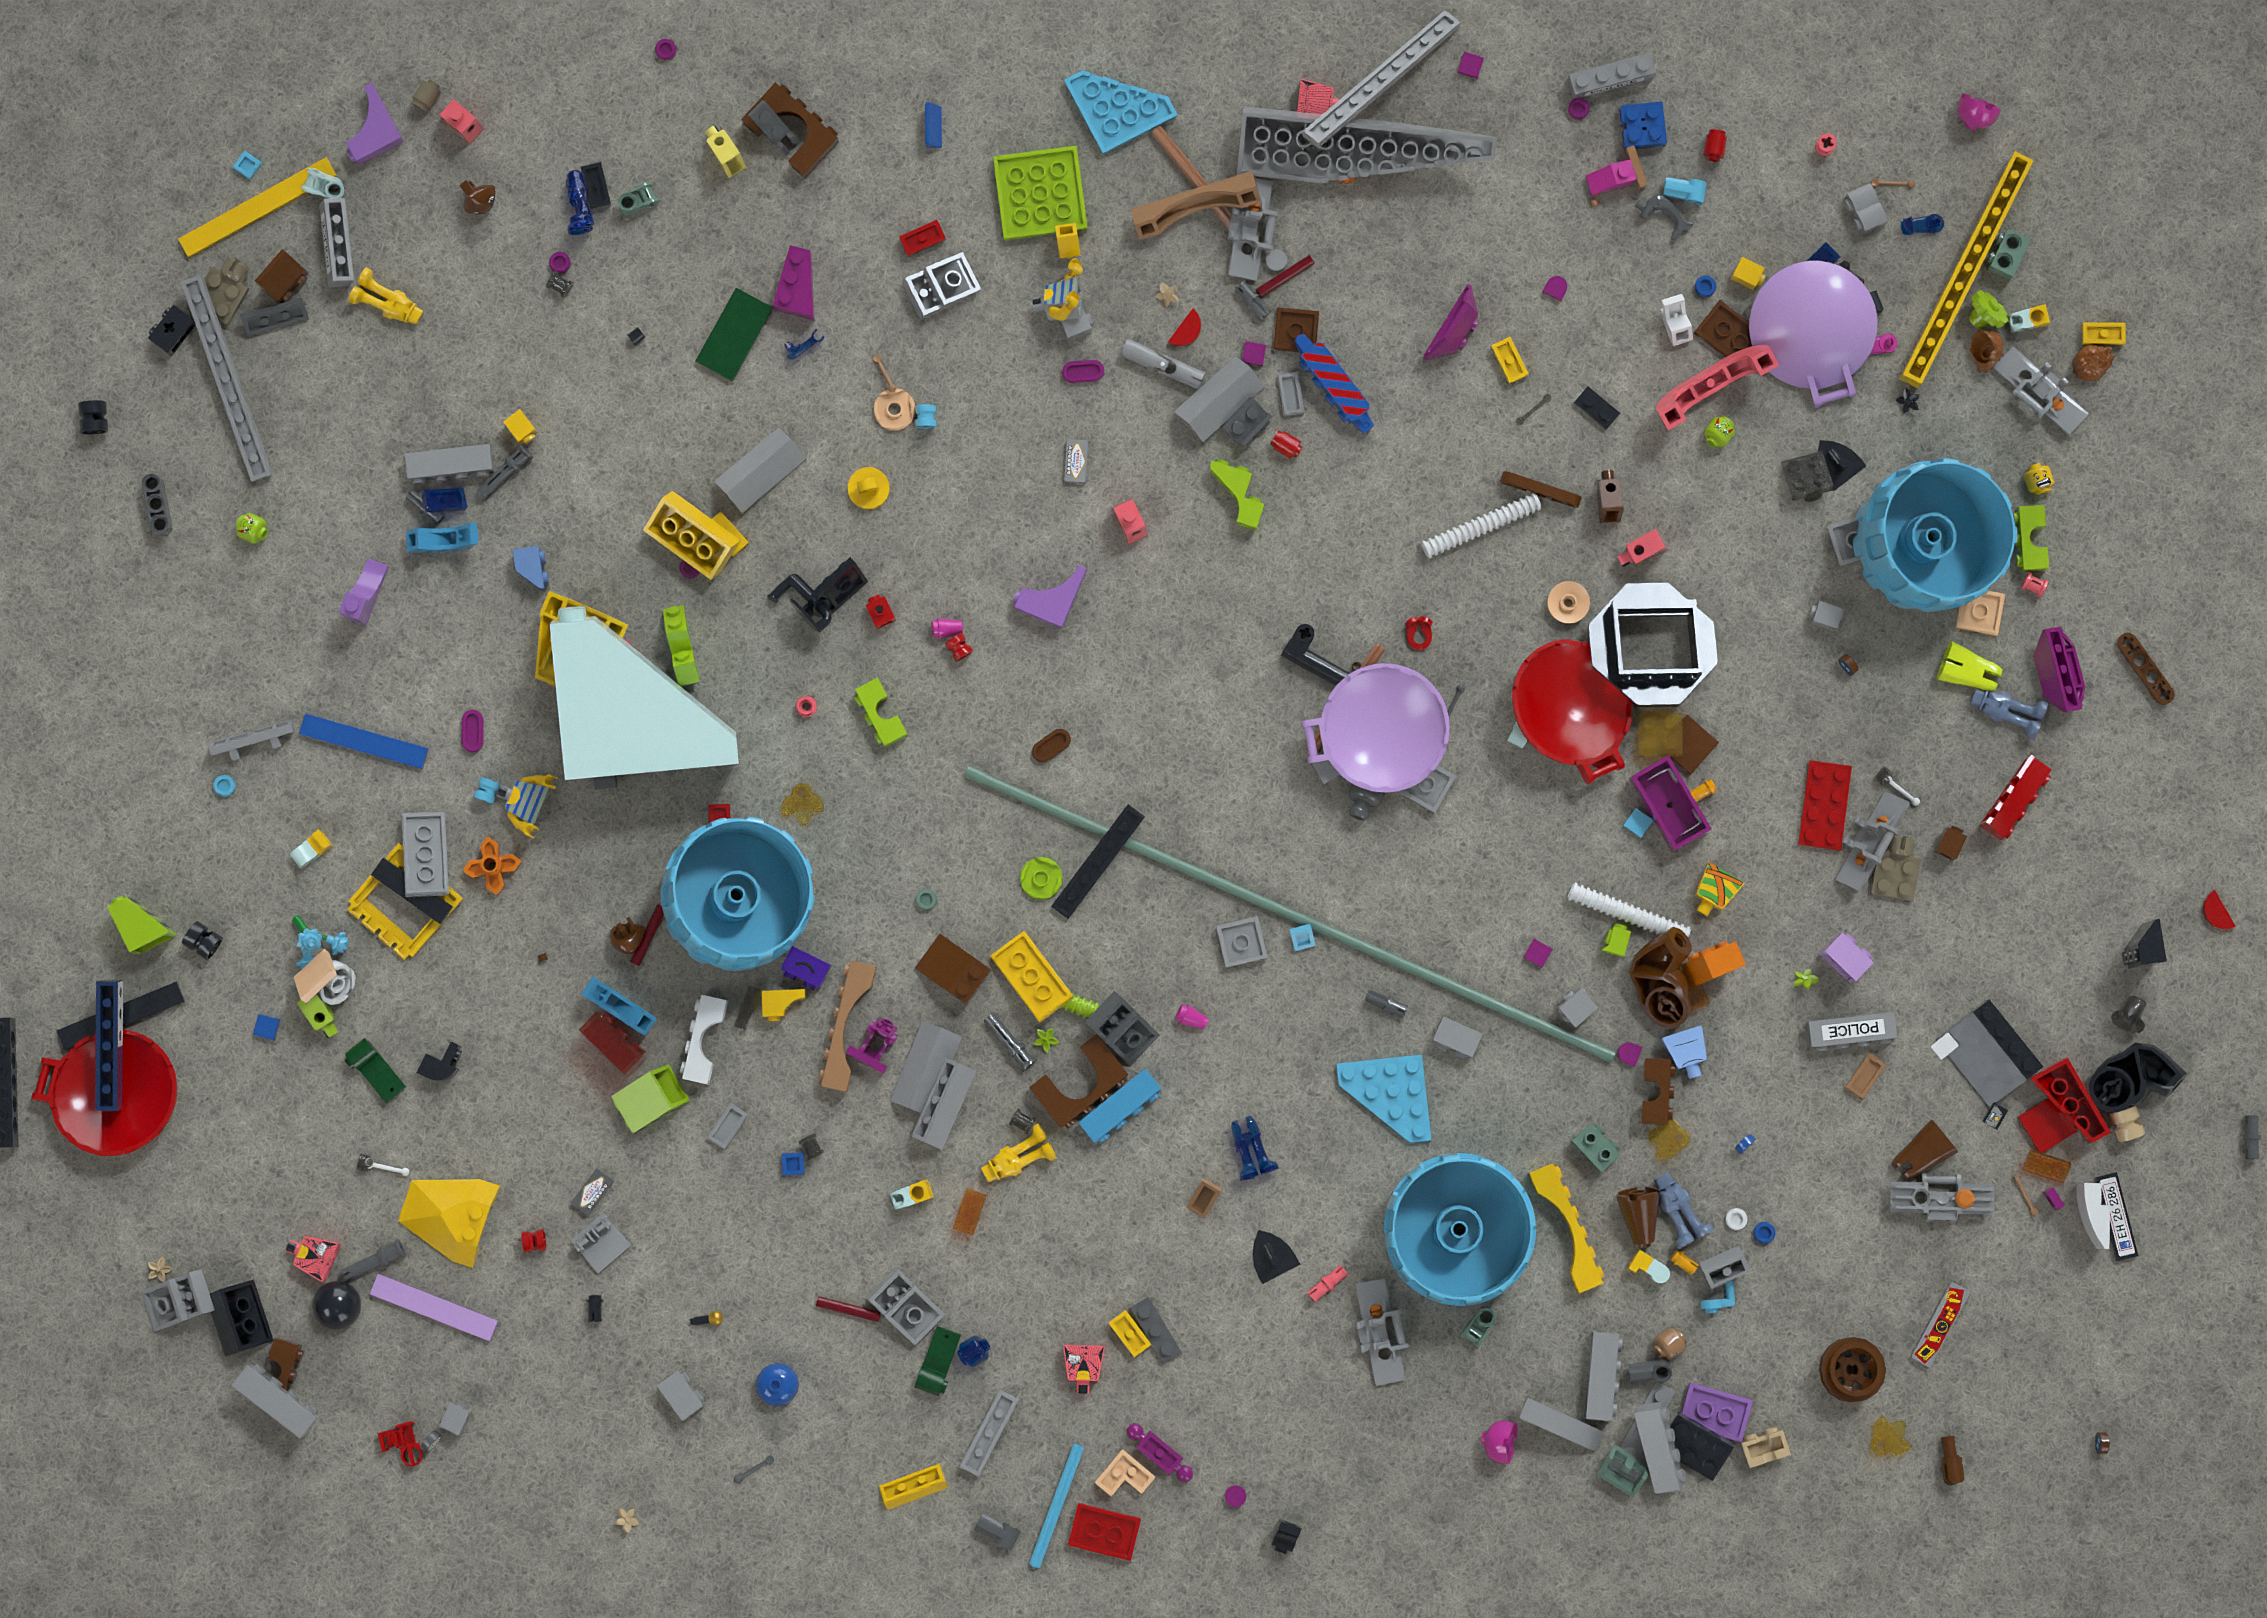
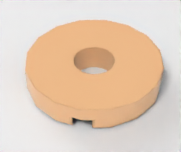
M896 389L895 392L883 391L874 403V415L877 422L888 430L899 431L906 428L912 423L916 414L913 398L901 389ZM898 404L901 407L900 413L897 415L890 414V405Z

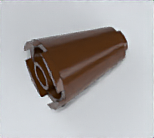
M1638 1187L1619 1191L1616 1194V1199L1633 1244L1638 1245V1248L1650 1247L1651 1243L1655 1241L1659 1189L1656 1187H1645V1190H1637Z

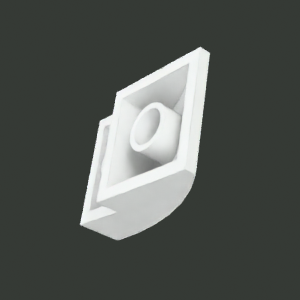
M2076 1183L2078 1208L2085 1230L2096 1249H2109L2110 1205H2101L2102 1183Z

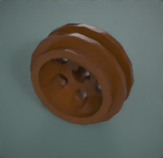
M1857 1337L1839 1339L1829 1345L1820 1358L1818 1369L1821 1383L1827 1392L1838 1400L1850 1403L1868 1400L1875 1395L1883 1385L1886 1374L1884 1357L1878 1348L1868 1340ZM1846 1350H1849L1851 1353L1849 1358L1844 1357ZM1861 1354L1866 1358L1865 1362H1860L1859 1356ZM1836 1361L1839 1363L1837 1370H1835ZM1847 1366L1853 1367V1374H1847ZM1865 1370L1869 1371L1868 1378H1865L1863 1375ZM1838 1378H1841L1842 1380H1844V1384H1843V1385L1840 1384V1382L1838 1381ZM1855 1381L1859 1383V1389L1857 1390L1852 1387Z

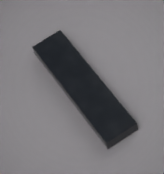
M386 858L381 859L371 876L439 924L443 923L453 908L451 904L439 896L405 897L404 871Z

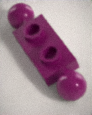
M1132 1423L1127 1427L1126 1434L1128 1438L1140 1441L1136 1448L1167 1474L1170 1475L1174 1470L1178 1480L1181 1482H1189L1193 1478L1192 1468L1188 1465L1179 1464L1183 1457L1152 1431L1145 1435L1142 1426L1138 1423Z

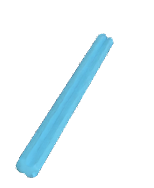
M1073 1444L1029 1562V1565L1032 1567L1040 1568L1084 1450V1447L1081 1445Z

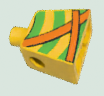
M1707 863L1694 895L1702 900L1696 911L1708 917L1713 907L1721 911L1741 889L1744 882L1714 864Z

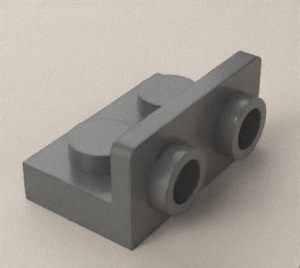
M1249 397L1221 428L1236 444L1243 447L1245 445L1248 446L1255 440L1256 433L1259 430H1264L1270 424L1269 420L1272 418V415L1267 413L1252 397Z

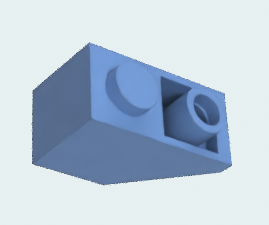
M538 546L513 550L516 572L540 590L546 591L549 577L548 573L543 570V564H546L545 552L541 551Z

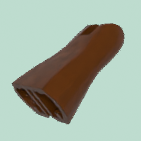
M1930 1120L1912 1141L1895 1156L1891 1165L1894 1169H1897L1909 1160L1913 1166L1900 1176L1904 1181H1909L1958 1153V1151L1933 1120Z

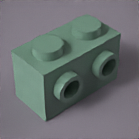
M1590 1123L1571 1142L1602 1173L1620 1156L1618 1153L1620 1148L1612 1140L1608 1142L1603 1137L1605 1132L1597 1124L1593 1126Z

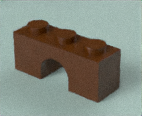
M1645 1058L1644 1081L1657 1083L1660 1086L1661 1092L1656 1100L1643 1101L1642 1124L1669 1126V1120L1673 1121V1108H1670V1099H1674L1675 1087L1671 1086V1078H1675L1676 1065H1672L1671 1059Z
M274 1338L268 1359L276 1361L280 1365L281 1375L278 1380L283 1384L282 1388L288 1391L290 1383L294 1384L297 1372L294 1370L296 1364L301 1362L304 1351L301 1350L302 1345L281 1338Z

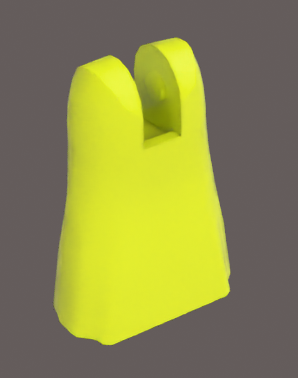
M1950 641L1936 679L1981 690L1996 691L1998 683L1983 678V675L1986 672L1990 675L2001 677L2003 669L1965 647Z

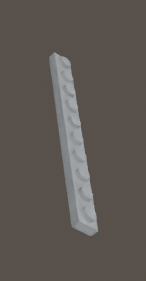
M1443 11L1303 130V137L1319 148L1460 28L1461 22L1447 11Z
M197 275L181 282L250 480L255 482L271 476L273 473L203 275Z

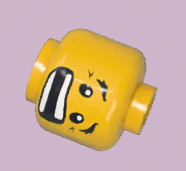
M2040 463L2029 466V471L2024 474L2028 491L2035 493L2036 496L2051 491V487L2055 482L2049 466H2041Z

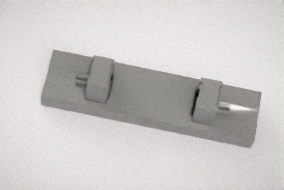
M290 719L211 742L209 745L211 756L229 751L232 761L240 759V747L270 739L273 749L281 747L280 736L294 732V721Z

